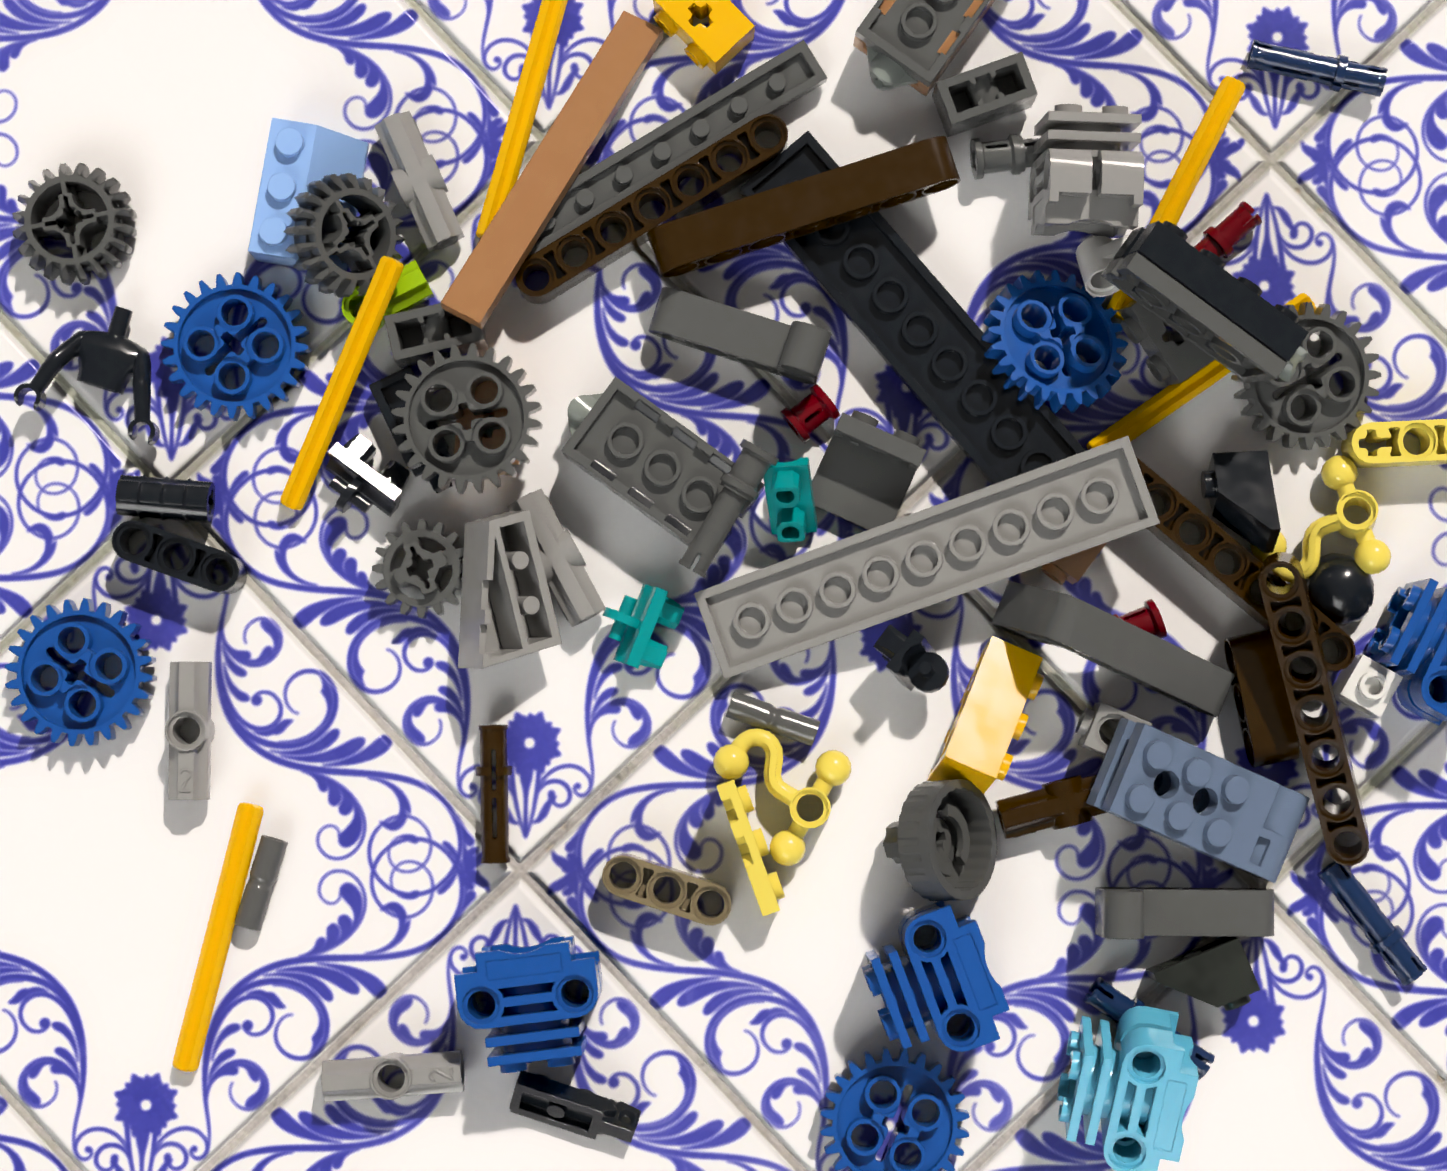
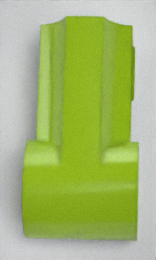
M416 260L404 265L384 316L408 311L434 297ZM359 286L355 287L350 297H343L341 309L343 315L351 325L355 321L354 309L365 297V295L357 296L359 294L357 291ZM384 316L378 330L381 329L385 324Z

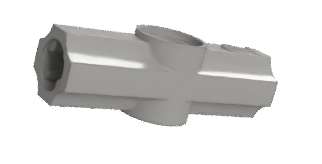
M410 111L395 113L384 118L374 127L393 168V171H391L393 180L406 208L411 209L424 244L429 252L444 249L455 244L465 236L445 193L448 192L447 186L433 155H429L415 119Z
M539 489L531 492L507 506L510 512L530 510L548 586L552 589L557 599L556 601L571 627L583 623L604 611L606 607L584 568L586 563L569 531H564L556 512L543 490Z
M170 662L169 719L165 726V735L169 742L168 800L210 799L211 742L215 734L214 723L211 720L212 662ZM188 718L196 720L200 727L199 737L191 744L184 741L180 732L181 725Z
M462 1050L418 1054L395 1052L386 1056L325 1060L322 1062L321 1086L324 1102L372 1098L394 1100L402 1096L464 1092L465 1090ZM391 1064L402 1069L405 1076L403 1086L396 1088L385 1083L382 1076L384 1066Z

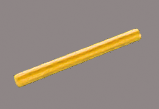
M568 0L541 1L476 230V236L480 239L518 179Z
M1226 76L1221 81L1149 224L1157 221L1163 224L1164 221H1168L1177 225L1245 91V84L1230 76ZM1119 290L1113 294L1107 309L1119 310L1133 299ZM1117 311L1114 317L1124 320L1119 311Z
M382 256L377 265L281 495L280 502L286 507L301 510L305 505L403 271V263L392 257Z
M1305 293L1299 294L1285 304H1293L1298 312L1302 302H1312L1314 313L1316 310L1315 304ZM1213 360L1182 383L1167 386L1091 439L1086 445L1087 449L1098 447L1125 436H1129L1130 442L1231 371L1218 361Z
M243 802L237 807L172 1062L173 1067L181 1071L194 1072L200 1064L235 926V918L240 906L264 812L263 808L256 804Z

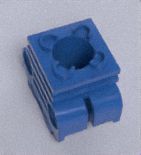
M1428 578L1407 583L1404 588L1398 587L1395 590L1387 606V610L1392 613L1384 629L1378 628L1369 641L1367 651L1371 653L1370 658L1403 677L1396 689L1401 705L1408 711L1440 726L1442 721H1447V587L1436 589L1439 582ZM1430 682L1434 690L1433 697L1429 693Z
M944 901L934 902L911 911L901 920L898 935L905 954L904 956L899 957L897 950L891 943L882 946L888 962L883 964L874 950L866 952L869 964L861 968L873 997L880 994L882 996L885 1008L877 1011L890 1041L898 1039L903 1049L912 1047L907 1033V1029L912 1027L921 1043L930 1040L924 1024L930 1021L932 1028L943 1044L954 1051H970L1000 1039L992 1016L1010 1009L1001 986L994 980L987 967L984 952L985 942L975 919L971 920L969 915L955 919L950 905L945 906ZM922 925H932L935 932L933 940L925 946L915 945L913 939L915 931ZM961 1013L966 1014L967 1021L963 1029L958 1032L947 1031V1023L952 1016Z
M574 935L550 938L543 943L533 946L521 947L507 943L483 946L481 951L475 953L476 966L463 967V974L454 975L457 1008L461 1019L475 1029L493 1028L485 1038L486 1048L495 1047L487 1057L488 1067L500 1066L501 1073H513L528 1070L527 1063L547 1060L548 1067H561L575 1064V1058L583 1055L587 1046L586 1035L580 1036L585 1027L584 1017L581 1016L588 1014L594 1008L602 992L603 980L599 950L576 953ZM573 979L583 981L588 987L589 996L583 999L572 997L567 991V982ZM486 991L490 993L495 1000V1009H482L477 1004L476 992Z

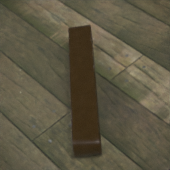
M763 114L754 118L525 259L515 276L521 295L533 304L550 302L649 241L647 233L652 228L689 216L752 178L787 149L788 129L785 122L773 114ZM769 130L775 132L779 136L780 141L775 147L764 148L756 142V136L762 131ZM734 154L738 156L742 164L737 170L726 172L718 167L717 161L722 155ZM695 177L704 186L698 194L690 196L683 194L679 190L680 182L685 178ZM652 200L662 203L665 206L664 213L657 219L645 218L640 213V210L646 202ZM619 224L627 230L625 238L617 243L605 241L602 238V233L608 225ZM574 247H580L588 253L586 262L578 267H571L564 262L566 252ZM535 271H543L549 275L547 286L539 291L530 290L525 286L528 275Z
M936 136L658 225L648 231L647 236L660 276L662 278H670L941 192L955 186L961 180L946 136Z
M1137 458L1148 491L1159 494L1165 503L1164 512L1158 516L1160 524L1146 529L1266 630L1270 629L1264 604L1254 602L1250 595V586L1255 580H1259L1262 562ZM1183 522H1191L1199 529L1200 536L1196 545H1188L1180 538L1179 529ZM1219 551H1226L1233 557L1234 569L1229 575H1224L1216 569L1214 561ZM1272 570L1268 573L1267 576L1272 584L1279 587L1289 585ZM1312 605L1321 644L1326 639H1330L1337 644L1339 649L1337 660L1333 664L1326 662L1328 672L1347 668L1355 658L1356 648L1354 641L1345 631ZM1285 613L1279 618V622L1285 629H1288L1285 624V617L1287 615ZM1300 656L1311 668H1316V663L1311 658Z
M1276 552L1269 555L1262 563L1259 587L1327 852L1336 863L1344 866H1353L1363 861L1369 851L1368 825L1302 566L1299 560L1292 554ZM1284 567L1292 572L1294 580L1287 586L1279 587L1269 581L1268 573L1274 568ZM1287 612H1296L1304 618L1305 624L1298 630H1288L1280 624L1279 618ZM1306 656L1316 663V668L1308 674H1300L1292 669L1290 663L1297 657ZM1315 700L1322 702L1328 709L1323 716L1312 718L1307 716L1302 710V706L1306 702ZM1328 744L1337 749L1338 755L1330 761H1323L1313 754V750L1320 745ZM1340 788L1349 794V798L1341 804H1334L1329 802L1324 797V794L1330 789ZM1352 832L1360 838V841L1356 845L1345 847L1340 845L1335 838L1340 833Z

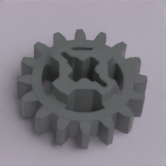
M419 519L417 530H412L406 522L401 523L402 535L397 537L388 532L385 536L391 544L389 548L377 547L375 550L378 555L384 558L383 564L372 566V571L383 574L384 579L375 584V587L379 591L389 589L390 594L385 600L387 605L391 606L399 600L402 602L400 607L401 614L407 616L412 608L416 607L418 617L426 619L428 608L433 607L434 611L441 616L444 614L443 603L445 601L456 606L460 603L454 594L457 589L462 590L463 564L461 559H463L464 547L458 549L455 547L460 536L453 532L445 538L443 536L445 525L440 522L434 526L432 531L429 530L425 519ZM420 539L434 540L442 544L446 550H440L435 553L427 551ZM404 548L406 555L399 568L393 570L395 558L398 552ZM417 555L427 563H433L434 567L427 570L429 584L422 577L412 574V571L418 568ZM452 568L451 579L442 591L439 583L444 571ZM410 585L420 588L425 599L408 597L399 588Z

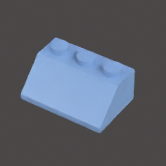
M272 118L248 252L259 262L293 267L299 256L297 253H289L286 249L291 244H294V236H289L283 231L287 227L295 225V221L286 214L293 208H300L294 197L298 196L299 193L308 192L306 185H309L312 181H321L326 175L336 174L340 176L341 174L352 173L357 178H363L369 143L319 125ZM339 199L343 208H349L350 212L357 217V209L348 202ZM337 255L329 256L339 268L347 271V263H342Z

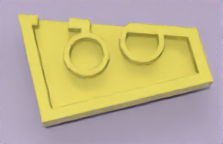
M734 779L717 784V790L725 807L762 916L780 911L777 900L785 898L777 872L767 874L762 856L768 855L770 852L762 830L759 828L752 831L746 813L754 811V807L746 785L736 787Z

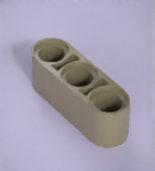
M625 853L615 855L606 863L603 869L602 880L610 893L642 905L712 926L723 922L731 911V897L725 886L700 876ZM627 862L634 867L637 877L633 885L624 888L617 886L612 881L611 870L615 864ZM661 877H672L679 883L681 890L675 900L670 902L662 901L656 896L654 885ZM716 891L723 897L724 907L717 915L709 916L700 911L697 902L700 895L704 892Z

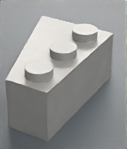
M530 510L503 512L465 523L458 668L483 669L562 644Z

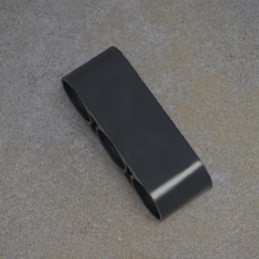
M130 520L120 524L113 533V550L122 559L210 591L227 595L236 593L244 586L247 580L246 566L235 555L149 524ZM142 530L147 538L146 547L139 554L133 555L128 546L129 538L133 533ZM184 545L189 550L190 559L184 568L176 570L171 564V554L177 547ZM229 561L233 569L232 577L226 584L218 585L214 581L213 570L218 563Z

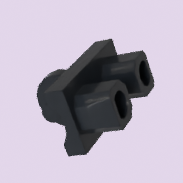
M361 434L354 436L344 446L336 442L328 452L330 459L326 465V470L335 476L330 482L329 487L340 494L335 508L345 513L354 505L366 513L372 505H375L391 517L399 507L402 491L409 480V470L397 461L390 460L380 473L376 472L367 465L375 456L376 448L372 442Z
M889 625L873 646L882 654L884 660L888 662L886 667L910 691L916 687L917 690L924 693H933L944 687L949 678V668L946 661L936 653L927 639L916 630H913L907 637L892 625Z

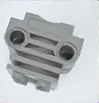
M1078 104L1055 105L1054 111H1048L1034 126V136H1041L1034 144V154L1041 155L1033 162L1030 172L1028 220H1031V235L1055 236L1063 232L1079 231L1094 236L1120 238L1125 236L1127 229L1134 230L1138 227L1139 207L1143 205L1144 156L1142 152L1131 151L1141 143V133L1131 132L1142 124V114H1128V107L1103 106L1102 113L1082 112V106Z

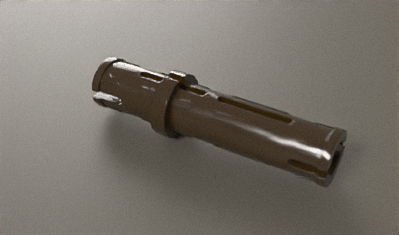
M479 725L480 766H476V776H480L481 863L510 862L508 775H512V766H509L507 762L508 725ZM492 750L496 751L495 790L492 788ZM492 798H496L497 837L493 836Z

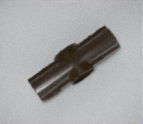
M1098 774L1083 778L1081 775L1056 780L1041 785L1042 789L996 800L997 814L1005 839L1020 837L1053 827V830L1075 826L1093 820L1092 816L1107 813L1086 803Z

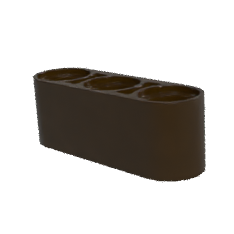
M1271 630L1225 638L1224 652L1228 671L1235 675L1231 686L1244 747L1251 767L1255 768L1298 759L1300 755L1298 736Z

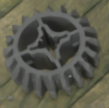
M60 163L58 177L49 169L43 170L42 176L45 183L40 185L36 181L30 180L28 181V186L34 191L32 196L29 198L26 195H18V201L26 207L25 211L12 213L14 220L24 224L12 231L13 236L17 240L25 241L18 248L19 253L24 257H31L29 266L35 271L44 268V277L51 281H54L60 275L61 282L71 286L77 275L83 285H89L92 271L100 279H107L108 275L104 267L107 263L116 269L122 266L121 261L115 257L120 250L125 254L132 253V248L123 241L124 237L132 238L137 236V230L125 224L137 218V214L132 208H125L131 201L130 195L125 191L118 192L121 184L114 177L106 180V173L100 168H96L90 173L88 166L84 163H78L74 173L66 163ZM77 191L91 192L99 195L107 211L98 212L94 208L84 209L83 202L77 197ZM59 199V206L56 212L51 216L45 217L50 206ZM77 215L83 222L76 224V231L73 233L67 227L74 225V217ZM106 231L101 242L91 251L93 237L100 232ZM44 238L65 239L67 247L72 250L73 258H62L52 255L45 244Z
M345 173L340 176L336 174L326 175L321 181H312L309 185H306L308 192L299 193L298 196L294 197L300 208H293L286 213L295 221L294 226L287 227L283 231L289 236H294V244H291L286 251L291 254H298L299 259L293 268L298 271L307 270L304 282L310 285L318 284L319 292L324 294L334 293L339 298L350 297L355 287L359 286V289H357L359 294L357 296H363L367 292L382 256H389L398 261L403 258L395 250L396 244H402L406 240L400 235H396L395 227H399L403 220L392 217L391 212L397 204L392 201L383 202L386 189L381 187L372 188V179L366 177L357 178L352 173ZM339 199L348 202L356 208L360 216L355 217L349 208H343ZM337 255L342 263L348 264L351 272L339 268L329 256Z

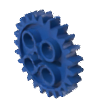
M1036 270L1029 280L1022 274L1013 285L1008 283L989 306L991 311L983 320V323L989 328L981 338L983 341L993 345L989 347L984 356L985 358L998 359L999 363L991 372L993 374L1006 373L1008 379L1003 387L1008 389L1017 385L1020 388L1018 393L1019 401H1022L1030 394L1034 396L1035 409H1039L1047 400L1050 402L1053 413H1057L1064 404H1066L1071 413L1075 412L1082 403L1088 408L1098 397L1102 399L1112 389L1111 386L1121 377L1119 370L1127 362V359L1120 354L1128 346V342L1116 338L1123 331L1121 324L1112 323L1110 320L1118 310L1114 311L1113 308L1104 310L1101 305L1106 296L1093 298L1086 291L1085 286L1081 289L1076 287L1074 274H1071L1065 282H1061L1057 270H1053L1046 280L1040 270ZM1064 313L1069 315L1073 321L1069 320ZM1023 319L1032 324L1033 328L1027 326ZM1077 354H1079V355H1081L1082 357H1084V358L1086 359L1087 363H1086V362H1083V361L1078 357ZM1035 360L1044 364L1047 370L1041 368Z
M239 272L235 273L232 285H228V282L221 274H217L216 288L213 289L204 281H199L201 295L195 297L193 294L185 291L183 294L189 306L184 309L173 305L172 310L180 319L178 323L165 322L164 327L174 333V338L161 341V345L173 351L174 354L162 361L167 367L178 368L169 377L170 382L173 384L186 382L179 395L184 399H189L197 394L194 407L200 411L211 402L210 411L211 415L215 418H219L225 408H227L229 418L233 421H238L241 409H245V412L251 419H256L258 405H262L270 413L274 412L271 399L277 396L279 399L288 402V395L284 391L286 385L296 388L301 386L299 381L293 377L294 372L308 371L309 369L308 366L298 360L299 355H305L312 351L308 345L299 343V339L310 334L307 327L295 326L304 316L299 309L287 312L293 299L286 294L275 300L279 287L272 282L262 291V279L257 275L253 276L248 286L245 284L243 275ZM237 305L247 306L248 315L246 320L240 325H230L228 323L230 310ZM265 318L267 324L263 328L254 331L258 322ZM203 336H213L215 344L211 353L202 357L197 356L195 353L196 342ZM266 338H277L279 348L276 354L271 358H260L258 352L260 343ZM236 339L241 342L244 351L240 355L232 352V347L229 345L231 340ZM219 363L212 375L206 374L210 366ZM234 368H243L246 376L244 383L237 389H227L225 379L229 371Z
M83 598L79 611L75 602L70 599L64 600L63 613L56 606L47 605V620L40 616L32 615L30 619L35 630L33 632L23 629L17 631L19 636L25 641L23 647L9 646V650L19 656L18 662L5 664V669L17 673V679L9 681L5 684V687L19 689L20 695L10 702L11 705H26L28 708L20 719L22 722L38 719L34 731L35 734L43 735L52 728L51 742L60 743L67 733L70 746H79L83 734L89 746L98 745L99 732L107 740L116 739L114 726L117 725L124 730H130L132 725L127 715L130 713L143 716L145 712L137 704L138 700L153 698L149 691L143 689L144 683L157 681V676L145 673V667L157 661L155 657L143 656L142 650L151 644L150 639L136 640L134 637L142 626L138 623H132L126 627L123 626L128 613L119 610L110 617L111 604L102 602L96 612L94 611L93 600ZM79 628L84 634L85 643L79 652L72 653L67 646V638L73 630ZM54 648L70 663L86 665L84 672L113 689L115 692L114 696L108 697L90 681L77 680L79 674L67 665L52 658L48 654V650ZM116 654L122 661V670L116 678L110 679L104 672V663L109 656ZM52 666L58 673V682L52 690L47 691L41 684V674L47 667ZM90 692L95 698L96 707L90 716L85 717L79 712L78 700L83 693Z
M884 1046L881 1052V1060L875 1061L872 1055L865 1051V1066L860 1068L855 1062L849 1060L848 1066L852 1075L849 1078L838 1073L834 1075L836 1082L841 1088L839 1091L825 1090V1096L834 1105L833 1107L820 1108V1115L830 1119L832 1123L820 1127V1134L834 1137V1140L824 1146L826 1154L840 1153V1156L833 1164L836 1171L847 1166L850 1168L849 1171H938L940 1168L946 1171H955L948 1157L950 1154L963 1156L965 1152L955 1143L956 1138L969 1137L968 1130L958 1126L957 1122L963 1121L970 1116L967 1110L955 1108V1105L965 1099L962 1092H948L955 1083V1078L952 1075L942 1079L938 1078L942 1070V1064L939 1061L927 1069L925 1067L926 1055L924 1052H920L912 1062L909 1061L907 1049L901 1048L896 1059L891 1057L887 1046ZM883 1080L889 1081L894 1085L895 1089L891 1100L886 1103L874 1102L869 1096L873 1084ZM910 1084L913 1086V1090L900 1114L905 1126L903 1129L900 1127L894 1128L888 1143L887 1152L883 1160L878 1161L875 1158L888 1133L887 1125L883 1119L885 1116L888 1118L895 1116L901 1101L902 1092L905 1086ZM929 1099L935 1102L937 1106L934 1117L924 1122L913 1118L912 1110L914 1105L920 1100ZM860 1124H870L877 1131L876 1138L869 1145H857L851 1139L852 1131ZM905 1142L914 1143L919 1148L917 1158L909 1164H901L894 1159L896 1148Z

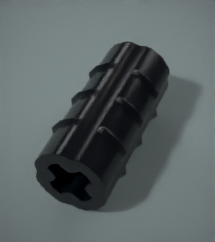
M145 474L143 476L121 475L116 488V511L118 515L134 516L140 519L147 517L160 518L163 521L167 519L184 520L186 523L189 521L211 522L215 509V486L213 482L194 481L191 478L181 480L170 479L168 476L165 478L147 477Z

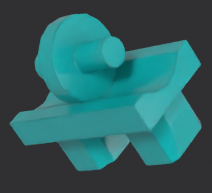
M799 458L790 462H778L776 466H770L763 479L772 535L777 534L778 541L780 542L805 540L806 533L817 532L818 525L809 458Z
M643 584L638 599L624 595L619 611L606 607L603 616L614 620L608 637L620 642L613 660L635 668H639L641 665L660 669L668 653V646L651 640V635L656 623L675 630L683 615L684 607L668 598V591Z

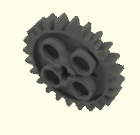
M1302 302L1298 312L1293 304L1284 305V307L1299 317L1300 320L1297 324L1309 332L1300 346L1308 351L1307 341L1315 333L1320 337L1322 343L1319 354L1313 357L1308 353L1304 361H1300L1297 364L1296 372L1288 383L1281 378L1276 381L1272 379L1246 383L1237 375H1232L1231 380L1243 382L1244 389L1238 391L1233 396L1235 399L1248 400L1249 404L1240 413L1242 416H1257L1251 427L1253 430L1261 431L1269 427L1266 434L1267 441L1276 442L1282 436V445L1285 448H1294L1297 441H1299L1302 450H1312L1315 439L1319 447L1327 448L1330 447V434L1337 440H1345L1347 435L1344 425L1350 428L1361 426L1360 421L1356 417L1357 412H1372V409L1364 402L1366 396L1379 395L1376 389L1368 386L1369 380L1381 377L1380 372L1369 370V364L1377 360L1379 354L1365 353L1364 348L1373 339L1371 336L1358 338L1355 336L1361 327L1360 322H1351L1344 325L1347 316L1346 311H1336L1330 317L1331 310L1329 304H1319L1315 313L1312 302ZM1336 353L1339 354L1340 359L1336 363L1310 374L1307 377L1309 384H1294L1277 399L1273 398L1272 394L1274 391L1303 378L1306 375L1304 368H1319ZM1335 372H1338L1343 379V388L1335 396L1330 391L1329 380ZM1297 396H1301L1306 405L1305 412L1299 419H1295L1291 413V403Z
M475 343L470 344L467 355L463 356L457 345L452 344L450 358L447 359L436 349L433 351L435 364L431 367L422 360L417 361L418 367L422 372L419 378L405 374V379L412 386L410 392L397 390L395 393L401 400L406 402L405 407L395 408L391 411L394 416L404 419V424L392 429V433L395 435L407 437V440L397 447L398 451L401 453L414 452L415 454L407 465L411 469L418 468L423 464L426 465L421 478L428 482L438 474V487L441 490L445 491L452 480L455 481L459 494H464L468 482L473 483L474 488L479 494L483 493L484 480L490 479L499 488L501 487L499 475L501 472L505 471L513 478L517 477L516 470L512 465L515 460L529 464V458L522 451L524 446L538 447L539 445L533 437L529 436V431L542 429L543 424L538 420L532 419L530 414L540 411L542 405L539 402L527 401V398L532 396L537 390L534 384L520 386L519 384L527 375L525 370L521 368L510 374L512 358L506 356L497 364L495 362L496 351L492 347L486 351L483 358L479 357V351ZM485 381H491L498 386L496 398L487 404L477 402L475 400L477 386ZM440 389L451 391L452 402L446 410L441 412L431 410L429 405L430 398L435 391ZM467 408L474 415H484L503 408L508 410L507 415L504 417L474 419L471 421V429L468 430L461 423L457 422L443 425L436 429L427 428V424L430 421L461 419L464 415L463 410ZM492 426L502 427L506 432L504 443L496 449H488L482 443L484 432ZM447 434L457 435L460 440L458 452L450 457L440 456L437 451L439 440Z

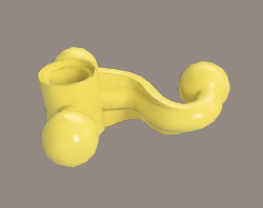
M1341 455L1333 456L1326 460L1322 466V480L1327 487L1337 491L1339 501L1335 513L1312 522L1304 533L1300 564L1305 579L1312 576L1318 568L1321 557L1322 538L1335 531H1338L1346 538L1356 539L1358 546L1355 549L1354 560L1365 573H1381L1390 564V549L1384 542L1375 539L1372 531L1379 511L1378 504L1368 492L1355 489L1354 483L1357 479L1358 471L1354 462L1348 457ZM1349 506H1360L1367 512L1368 519L1363 523L1354 524L1345 518L1343 511ZM1280 532L1274 551L1270 553H1264L1250 543L1251 552L1263 562L1269 555L1276 552H1286V538ZM1284 567L1272 569L1284 581L1291 583L1294 580L1290 570Z
M761 728L748 729L740 733L731 744H726L719 748L713 759L714 769L724 779L737 780L748 770L749 757L747 752L749 749L758 746L764 750V783L769 793L790 807V814L793 818L788 830L776 833L771 839L769 845L770 854L778 864L793 866L804 857L806 851L804 837L809 828H817L829 819L831 802L828 795L833 786H839L849 778L851 762L843 752L837 750H828L822 753L815 765L817 779L813 786L797 790L782 779L783 748L778 738L770 731ZM806 795H816L823 802V814L815 821H806L798 813V803Z

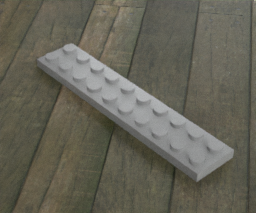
M1125 436L694 593L723 677L726 679L1160 524L1129 436Z

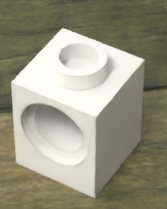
M1364 654L1355 655L1352 663L1347 668L1341 670L1332 687L1335 699L1366 718H1378L1382 716L1403 677Z

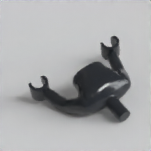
M115 306L108 332L82 330L60 344L48 355L32 381L21 384L14 391L16 404L21 406L24 403L25 395L29 391H35L34 410H42L47 400L44 391L61 369L75 357H78L79 373L77 381L123 395L127 384L133 377L135 419L128 427V434L132 440H135L138 429L143 425H149L151 431L148 437V444L153 445L157 443L160 437L159 427L150 421L152 376L150 355L145 348L125 338L133 311Z

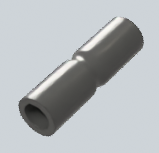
M735 691L726 714L727 718L756 728L771 730L774 734L809 746L813 745L820 725V720L785 708H776L770 703Z
M261 836L250 871V881L246 884L234 924L247 929L261 931L273 892L272 886L277 880L288 842L271 836Z

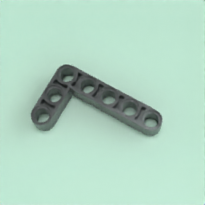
M1008 581L991 623L1014 635L1064 648L1182 705L1218 718L1235 677L1233 673L1085 601L1064 593Z

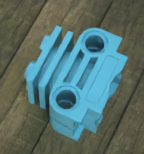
M1136 1006L1128 1009L1119 1020L1113 1049L1110 1023L1107 1020L1100 1019L1095 1045H1093L1091 1017L1082 1016L1079 1031H1070L1066 1055H1070L1072 1062L1070 1072L1068 1074L1061 1073L1057 1100L1063 1101V1103L1059 1106L1058 1121L1065 1122L1066 1140L1076 1142L1081 1116L1083 1115L1085 1144L1095 1146L1101 1119L1104 1158L1107 1164L1115 1171H1158L1160 1159L1180 1161L1184 1143L1182 1133L1183 1117L1187 1107L1194 1099L1199 1075L1197 1066L1190 1058L1193 1051L1192 1037L1175 1034L1179 1018L1178 1012L1148 1006Z

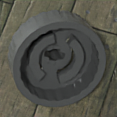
M964 779L925 781L922 784H918L910 791L906 801L903 803L899 821L893 822L886 827V836L883 842L887 858H892L896 864H901L905 877L912 886V889L924 899L929 901H960L977 897L986 888L991 879L997 854L996 826L986 797L972 782ZM937 813H938L943 819L937 818Z

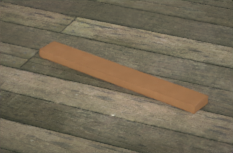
M623 11L440 302L443 310L483 329L664 37L663 29Z

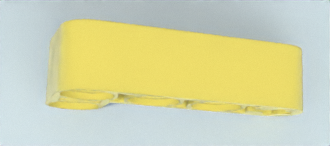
M1447 419L1370 422L1346 434L1347 439L1342 440L1341 443L1342 456L1351 459L1357 468L1447 464ZM1406 432L1416 435L1420 441V451L1417 455L1409 453L1404 447L1403 438ZM1364 438L1367 443H1380L1386 440V447H1380L1368 453L1366 448H1359L1358 443Z

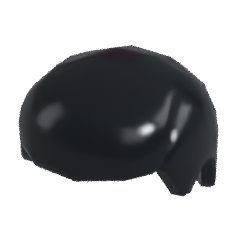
M1329 553L1320 557L1316 571L1312 576L1305 579L1311 604L1336 625L1345 626L1361 620L1373 604L1374 582L1371 574L1365 573L1355 563L1354 558L1350 555Z

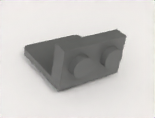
M854 410L851 416L842 413L812 480L815 507L869 530L894 521L915 472L919 468L927 450L918 446L920 439L898 429H895L892 435L876 428L879 421L875 418Z

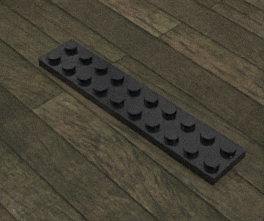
M807 131L739 188V192L745 198L838 168L839 166L812 134ZM879 212L783 242L991 485L1086 451L1045 403L1039 409H1035L1034 396L1028 394L1022 401L1018 400L1020 388L1017 385L1004 389L1003 385L1008 379L1006 373L993 374L991 372L999 363L998 359L985 358L984 356L985 352L993 344L982 340L983 331Z

